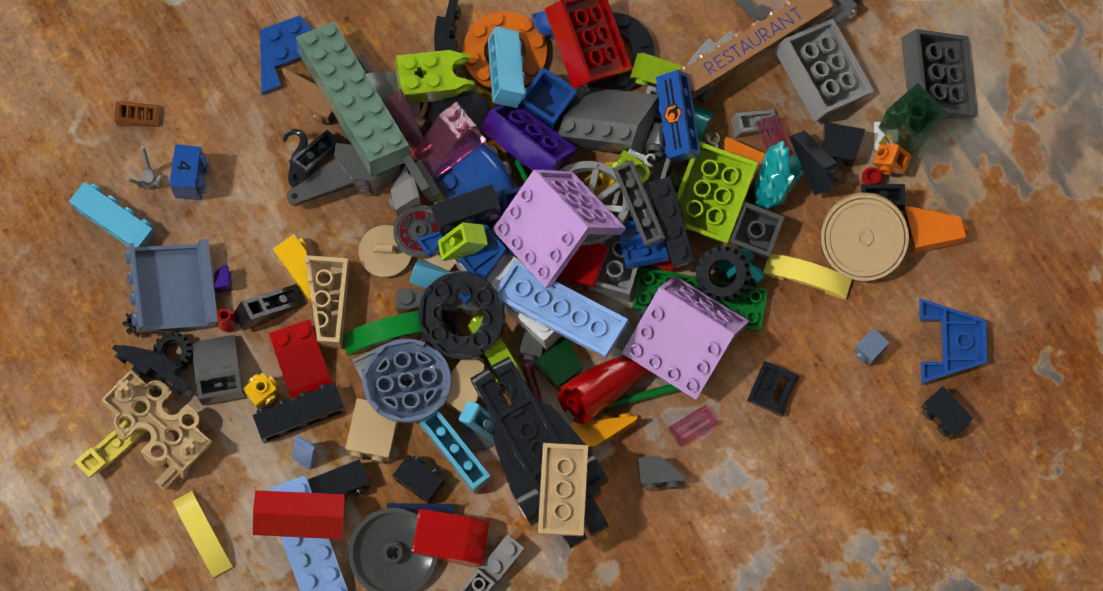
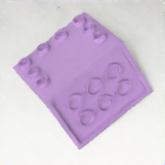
M533 170L492 230L545 288H550L588 234L621 235L626 227L572 171Z
M675 275L659 287L622 354L696 400L731 341L745 329L749 320L720 302L706 296L702 291Z

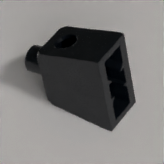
M825 122L823 128V149L837 162L843 174L845 166L854 165L865 129Z

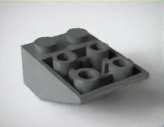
M235 334L192 342L195 381L200 403L207 405L245 398Z

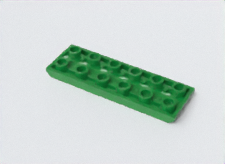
M640 267L632 309L646 311L648 307L643 306H649L659 287L675 275L700 291L702 290L698 286L696 276ZM713 280L719 286L732 284L731 282ZM747 286L746 290L734 299L726 301L716 300L749 320L744 330L761 331L768 289Z

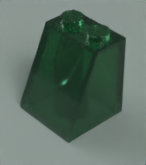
M917 83L886 110L878 128L892 143L900 145L912 155L926 142L948 113Z

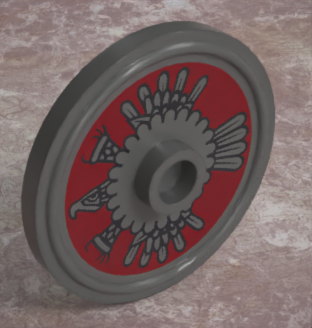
M425 205L409 207L395 221L393 229L395 242L402 252L411 257H428L416 239L439 231L431 207Z

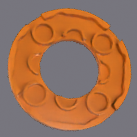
M507 11L492 13L478 20L468 31L463 44V53L470 54L469 63L465 64L470 77L482 88L489 91L492 90L490 64L484 56V48L496 26L519 31V38L523 41L526 48L522 71L525 73L524 88L529 87L542 67L544 68L547 58L545 37L538 33L533 21L519 13Z

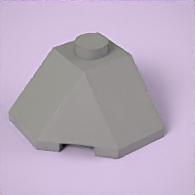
M405 166L390 190L392 197L388 198L391 210H396L397 216L409 207L421 205L415 180Z

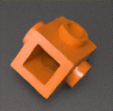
M890 143L889 145L880 144L873 164L885 175L905 174L911 154L895 143Z

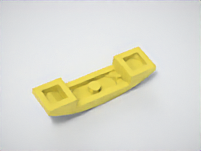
M777 254L770 255L763 271V275L779 280L788 279L824 290L825 294L845 300L852 279L824 266Z
M140 404L135 411L143 413L146 411V408ZM125 421L120 427L124 429L129 428L131 423ZM114 430L96 447L88 449L75 461V464L88 478H91L118 459L147 430H136L126 441H123Z
M190 491L172 501L212 577L215 578L233 568L194 493Z

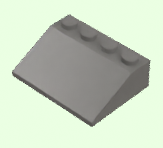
M834 19L785 38L774 48L777 57L814 122L831 116L874 92Z

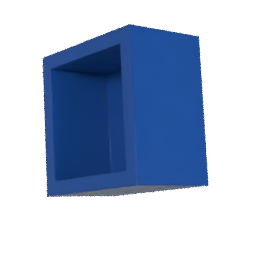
M542 67L526 89L525 99L521 100L519 104L555 131L566 112L577 99L578 90L576 88L573 89L570 84Z

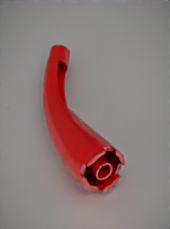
M622 355L585 370L559 387L561 392L557 394L558 401L565 413L569 410L575 417L573 419L574 422L585 424L612 405L631 387L652 372L629 357Z

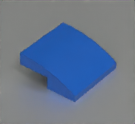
M656 216L657 219H658V222H659V224H660V226H661V223H660V220H659V216ZM634 220L624 224L626 229L618 237L626 269L669 261L665 241L655 247L646 248Z

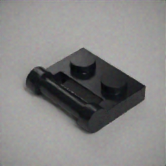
M764 361L747 402L783 417L786 412L784 408L800 376ZM782 377L787 381L777 405L770 402Z

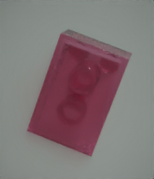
M455 102L438 115L414 154L422 161L431 176L436 179L486 141V139L459 104Z

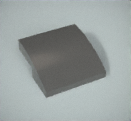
M410 154L403 157V162L424 196L434 203L444 201L440 190L422 161L419 160L415 163Z

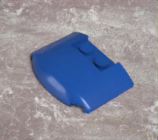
M463 135L424 165L448 199L493 184L502 212L504 211L502 191L513 189V184L499 158L481 142Z

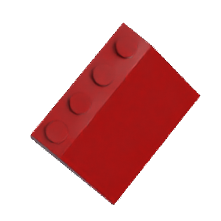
M559 0L544 8L573 89L633 70L608 0Z

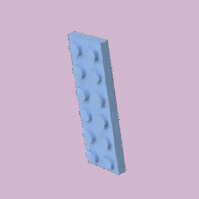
M514 260L497 287L504 305L605 359L629 323L625 317L556 281L550 288H545L524 264Z
M306 475L264 490L312 493ZM280 536L300 591H348L329 539Z

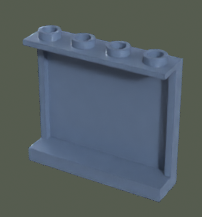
M199 239L197 244L134 247V243H130L128 250L125 251V263L129 264L130 271H127V282L132 286V292L129 293L130 305H134L132 325L136 326L137 333L203 329L216 326L218 317L208 239Z

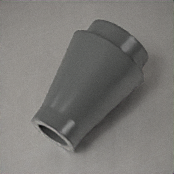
M654 124L645 144L646 154H654L655 157H661L665 152V137L662 133V124Z

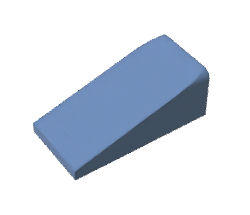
M296 436L293 459L305 468L311 469L319 458L318 452L313 445Z

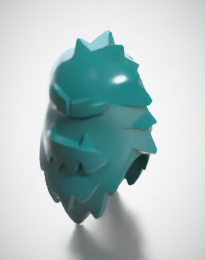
M784 141L772 145L765 153L759 165L753 192L754 199L756 200L755 203L758 207L770 209L786 203L789 192L793 190L802 175V166L797 154L795 153L790 157L789 147L785 146Z

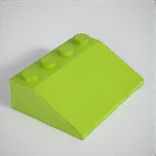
M699 142L701 156L690 159L677 193L688 232L728 244L758 162Z

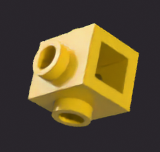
M264 373L251 377L248 385L243 388L245 395L258 410L265 404L267 406L272 404L279 394L276 389L278 386L277 382L271 375L266 377Z

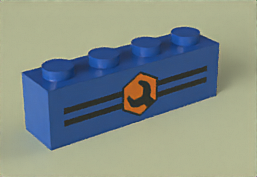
M675 70L657 76L656 92L659 96V112L662 116V133L665 137V153L668 159L682 162L701 156L689 74Z

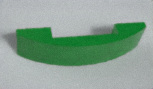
M419 311L373 321L343 334L347 355L350 356L369 350L368 347L408 336L410 338L423 334L419 323Z

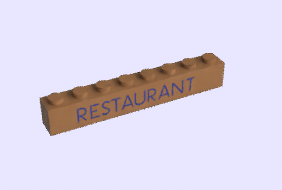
M789 0L779 11L777 9L771 11L766 19L755 21L745 32H737L732 37V40L727 43L725 41L721 42L711 53L705 52L693 64L688 63L684 65L680 71L689 74L692 99L767 54L785 38L804 31L831 14L833 8L831 1Z

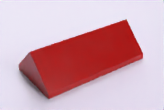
M255 490L253 535L343 539L345 495Z

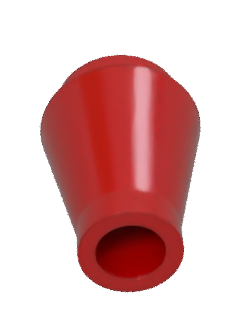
M221 309L218 312V328L224 332L233 331L238 325L234 313L227 309Z

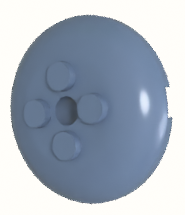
M399 339L381 346L374 352V355L365 365L362 383L367 401L378 414L395 422L412 423L432 416L442 407L450 391L451 376L446 360L437 349H433L423 341ZM404 380H410L412 382V384L409 385V387L404 386L401 383Z

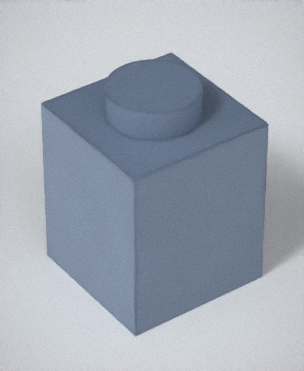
M873 328L855 347V356L861 363H867L871 366L888 348L890 342Z

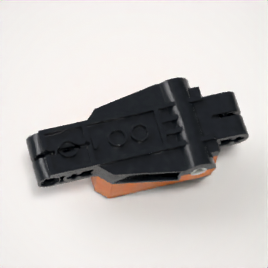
M508 356L491 366L499 381L498 384L488 369L471 377L470 381L496 424L493 435L494 449L500 459L512 496L523 517L531 527L539 522L543 443L586 444L552 405L535 400L515 364ZM501 389H503V390L505 391L507 397L509 398L510 402L512 403L511 405H509V403H508L507 399L505 398V396L503 395ZM588 447L584 527L592 537L609 527L608 522L597 505L602 501V490L600 487L608 483V479L600 463ZM585 532L583 537L561 535L569 549L588 539Z

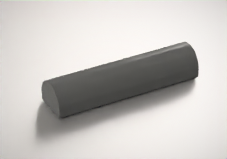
M633 160L612 168L644 246L651 248L663 243L666 238Z

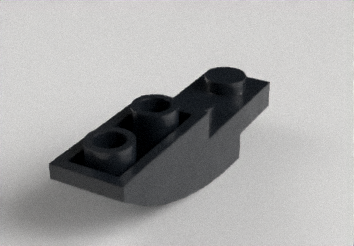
M449 0L446 16H437L434 32L435 51L451 50L459 53L461 51V48H458L457 40H455L457 27H454L456 20H460L462 11L458 0Z
M114 345L112 347L117 352L115 357L124 364L128 361L134 365L132 370L142 377L145 374L151 378L154 374L163 383L167 380L173 384L171 389L180 396L184 393L189 397L193 393L194 389L178 378L183 370L163 356L139 347Z

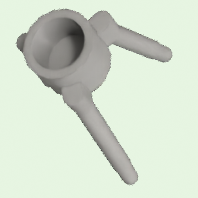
M143 146L141 151L146 170L141 173L139 181L130 177L127 178V181L137 185L138 188L144 187L147 190H153L156 187H161L162 177H157L155 172L152 171L147 151Z

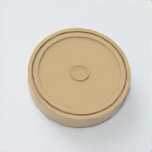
M856 193L844 197L829 210L823 221L821 243L825 257L836 271L850 279L870 281L888 275L901 263L908 248L909 233L903 214L893 202L878 194Z

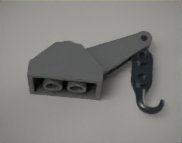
M291 129L283 137L284 142L291 135H297L300 139L299 145L291 158L308 145V138L300 129ZM336 143L335 160L311 175L304 182L299 179L290 165L288 182L292 189L287 193V199L290 205L299 206L352 188L362 195L377 194L399 177L402 172L403 163L370 176L353 145Z

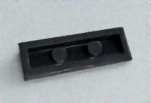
M326 130L289 160L291 167L302 182L334 157L336 143L343 144V141L330 131Z

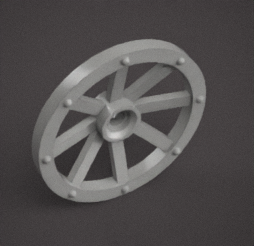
M581 161L559 170L572 171L574 174L592 171L588 189L593 194L595 193L599 173L612 178L615 183L596 196L601 202L621 189L613 169L601 162ZM623 195L622 206H605L611 213H618L617 219L624 225L629 217L630 210ZM588 234L581 245L596 244L609 239L613 235Z

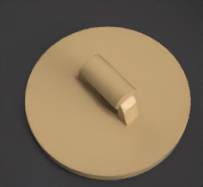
M381 225L374 227L361 239L358 252L361 264L374 276L381 278L394 277L403 272L411 261L412 257L402 252L395 242L394 226Z

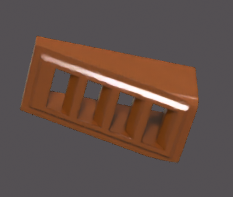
M116 101L115 123L117 126L159 127L161 106ZM123 110H126V118L122 117ZM132 111H135V118H131ZM141 111H144V119H140ZM149 111H153L152 120H149Z

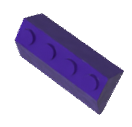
M521 104L517 108L498 105L491 109L480 129L488 138L497 142L506 152L511 153L520 163L528 166L531 170L559 171L578 149Z

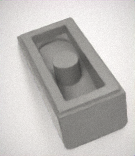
M775 109L735 113L731 118L735 138L779 130Z

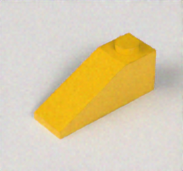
M293 234L273 248V251L312 304L305 255H308L306 252L308 246L302 238L297 239Z

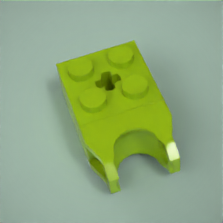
M445 50L396 55L395 69L401 105L442 101L444 98H453L473 90L475 86L473 80L459 78L453 73L454 69L469 63L470 54Z

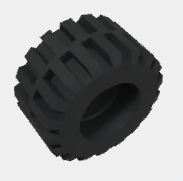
M719 246L708 250L699 259L696 266V280L699 288L706 296L714 300L726 301L734 299L746 290L750 282L751 270L748 260L739 250L729 246ZM726 260L735 266L736 278L732 284L719 286L713 282L710 274L711 268L718 261Z

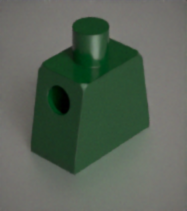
M566 338L533 362L534 370L558 391L561 390L559 387L583 372V368Z

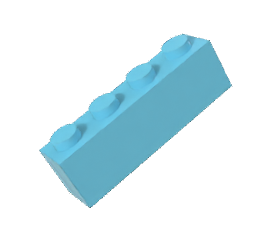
M496 26L488 39L493 103L517 108L521 100H524L526 96V88H524L525 73L522 71V41L519 39V31Z
M83 182L68 201L73 209L128 247L130 243H134V247H147L155 236L152 229L153 225L145 219L139 220L136 218L134 211L128 207H125V209L118 205L119 202L111 195L106 197L101 193L102 190L93 183L89 185Z
M439 411L419 421L422 430L473 494L491 482L489 473Z

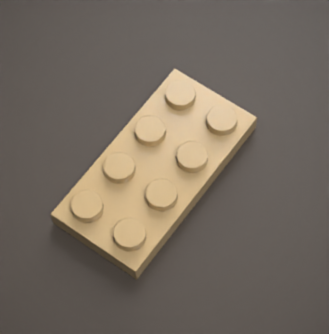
M543 443L538 534L583 537L588 445Z

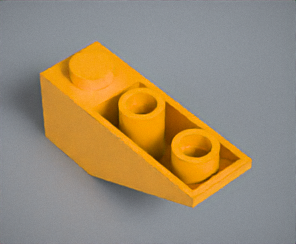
M629 413L621 414L619 418L599 416L597 420H589L585 424L571 422V428L588 445L591 451H595L637 424V416H632Z

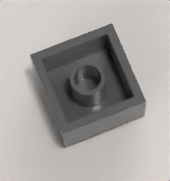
M743 202L731 237L726 245L735 249L748 250L756 257L767 260L771 255L784 217Z

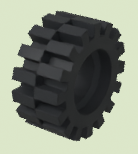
M171 331L168 332V335L162 334L161 339H156L157 344L153 345L154 351L152 352L166 358L165 351L169 346H179L182 351L180 357L170 361L181 369L185 368L186 370L188 368L187 365L192 363L193 357L190 341L179 332L173 334Z

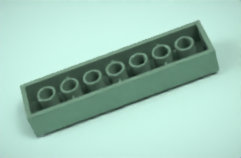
M333 21L297 36L298 54L370 176L404 163L402 158L410 154L409 144L336 23Z

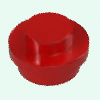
M869 167L863 171L861 179L863 184H881L883 174L878 168Z

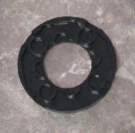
M612 12L620 35L626 38L632 46L633 55L630 61L632 68L637 53L654 56V44L651 35L644 25L629 15ZM631 70L586 86L630 91L636 88L638 84L635 83V79L630 78Z
M455 271L439 277L427 287L419 305V323L424 336L428 338L434 348L440 353L451 358L470 359L487 352L499 340L505 326V307L499 292L487 279L473 272ZM464 293L472 296L482 308L483 320L481 326L471 335L460 336L454 334L443 321L442 311L444 304L449 297L455 294Z

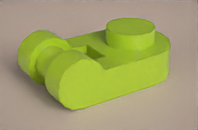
M625 150L619 155V160L613 162L610 168H614L633 160L643 185L648 182L650 177V170L647 165L628 154Z

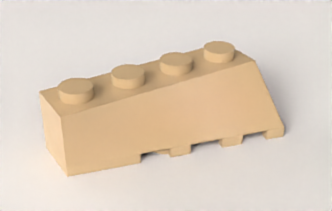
M305 255L318 344L324 348L342 349L350 272L348 258Z

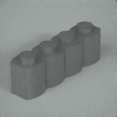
M410 288L397 290L395 305L397 313L403 314L419 311L420 301L426 289L420 291ZM458 294L449 297L442 311L450 313L454 317L461 314L468 317L483 315L481 306L474 298L466 306Z

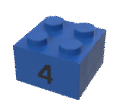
M175 144L169 186L175 198L201 201L202 194L206 192L204 176L209 172V161L206 160V154L198 146Z

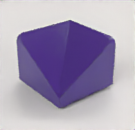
M223 265L214 273V290L216 294L233 290L230 269L227 265Z

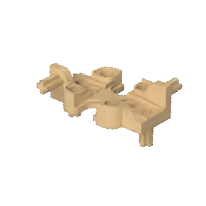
M130 370L101 400L116 415L114 418L115 432L123 441H126L138 429H145L151 434L150 442L145 445L141 453L144 455V459L154 467H161L166 463L169 466L155 481L161 489L165 490L178 476L184 480L189 475L188 469L206 452L212 445V441L199 431V416L190 406L185 405L175 415H168L163 411L162 405L171 396L172 391L163 382L158 380L152 381L155 378L154 374L151 378L145 374L141 377ZM155 390L162 393L159 397H152L150 394ZM137 403L146 404V411L143 413L136 412L134 406ZM185 419H192L194 421L191 426H185L182 422ZM124 421L131 423V426L126 429L121 428L119 425ZM170 431H176L179 434V438L177 441L171 442L167 439V434ZM155 450H161L164 453L161 457H154L152 455Z

